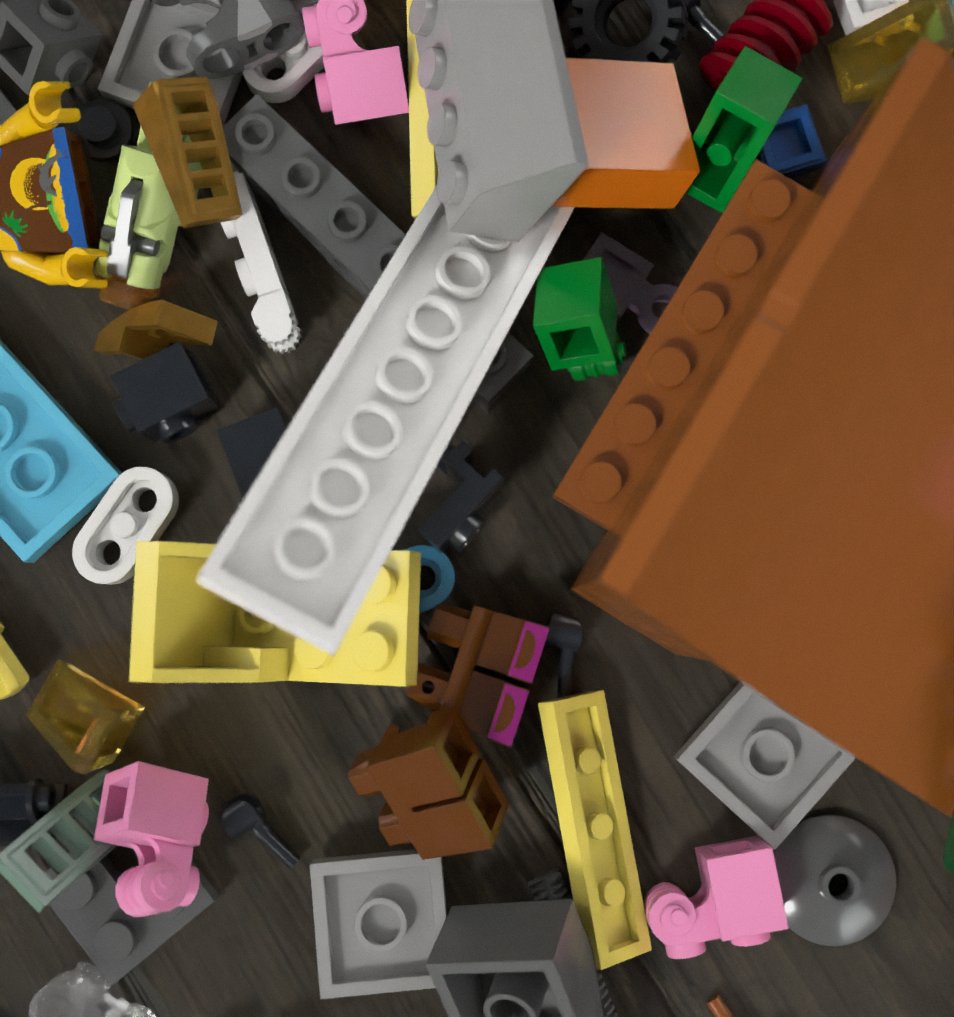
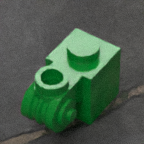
M602 257L542 268L537 277L533 327L551 370L567 368L576 382L586 381L593 376L599 379L602 375L609 377L621 375V365L624 364V357H626L627 351L625 342H621L616 333L617 302Z

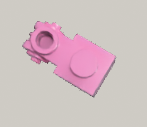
M319 0L314 6L302 7L309 48L321 46L325 73L314 74L322 113L333 111L335 125L409 113L399 46L365 50L359 47L353 39V35L359 33L367 21V8L364 0Z
M141 761L105 774L94 841L133 848L139 860V866L124 871L118 878L115 886L116 899L120 908L126 914L133 917H146L171 911L178 906L187 907L195 899L199 889L200 874L198 868L191 865L193 847L200 845L201 834L208 822L209 808L206 797L209 779Z
M758 836L695 847L702 883L699 891L694 896L688 898L679 886L670 882H662L653 886L647 892L643 901L647 923L656 937L665 944L667 956L673 959H685L703 954L706 951L705 941L721 939L722 941L731 940V944L735 946H754L769 941L771 939L770 932L789 929L773 849Z

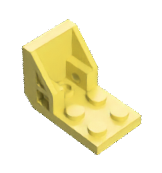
M136 541L129 681L150 683L304 681L404 687L417 686L421 552L390 551L338 650L333 656L197 583L198 574L217 544Z

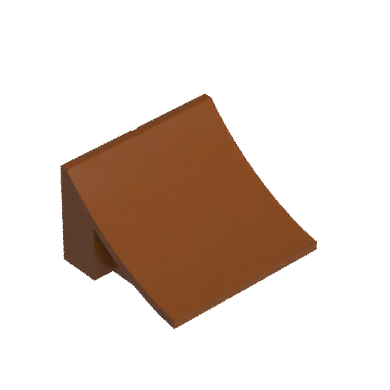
M922 36L816 175L809 189L755 159L552 497L608 530L598 540L570 587V591L676 655L709 660L834 745L952 819L954 811V61L949 51Z

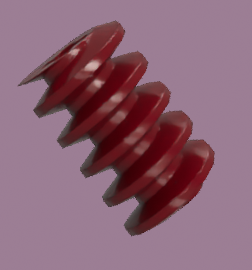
M753 0L746 7L743 16L731 24L727 34L715 42L711 52L701 58L699 63L701 77L716 92L745 46L787 70L795 71L802 61L801 54L811 53L817 44V37L826 35L833 26L832 14L825 0Z

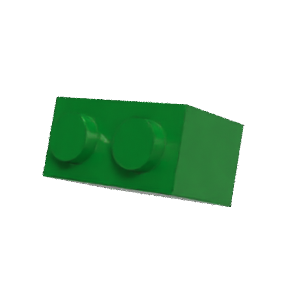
M745 46L717 89L692 137L700 172L685 193L723 213L803 78Z

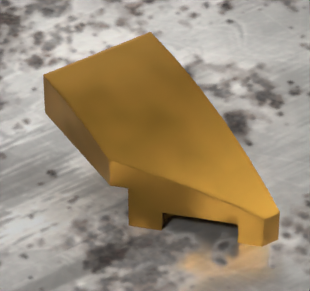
M165 300L152 301L126 311L98 333L94 351L109 356L126 355L143 360L178 341L185 346L212 345L218 321Z

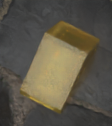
M911 0L828 45L842 102L851 104L876 98L922 36L949 51L952 59H954V5L952 0Z
M58 659L26 716L72 771L86 774L114 762L145 707L71 664Z

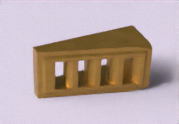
M208 78L159 79L152 82L132 105L182 227L188 228L237 220L243 215L217 102ZM181 135H189L191 142L183 143ZM200 162L203 170H189L188 163ZM211 188L214 197L196 199L194 189Z

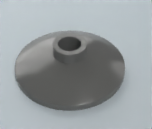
M838 814L810 816L802 819L776 849H773L788 927L800 937L825 946L848 945L869 936L886 919L896 893L895 867L883 841L866 825L850 817ZM836 874H845L848 879L847 889L840 895H831L828 889L830 879Z

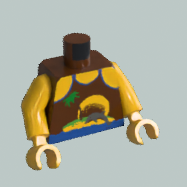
M40 81L32 86L29 93V102L0 125V253L9 268L45 284L104 289L108 285V280H97L93 273L95 260L98 257L107 258V252L98 249L101 236L82 137L66 127L56 128L59 123L78 122L81 119V113L78 108H62L61 95L66 89H70L69 82Z

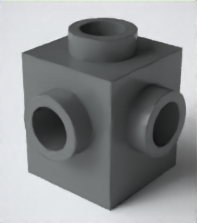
M1 0L0 68L28 96L32 86L40 81L69 82L70 88L84 84L93 70V59L102 34L86 19L77 5L71 0Z

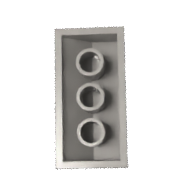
M413 0L409 11V29L412 34H415L419 55L418 82L420 87L425 90L429 114L427 135L429 142L434 145L439 172L437 194L439 200L444 203L448 230L451 233L520 242L589 165L553 0Z

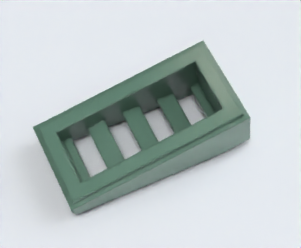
M106 769L100 770L0 852V873L38 913L118 846L99 841L95 842L72 818L75 816L95 836L105 774L110 773ZM53 833L77 859L74 861L50 834ZM33 849L58 876L52 880L27 852Z

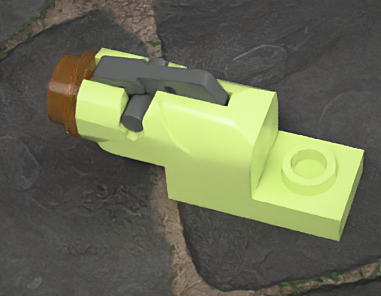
M140 127L137 146L122 145L113 192L109 198L98 248L107 252V258L98 257L94 270L97 280H108L107 287L99 289L98 298L103 302L125 309H133L150 302L151 298L158 297L162 275L167 271L170 264L178 226H182L142 127ZM181 135L183 143L191 142L189 135ZM200 162L188 163L190 171L203 170ZM194 189L197 199L199 189Z

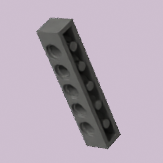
M256 94L223 126L233 172L239 171V173H243L252 191L367 300L406 234ZM509 332L506 334L472 398V401L487 415L531 371L534 355Z

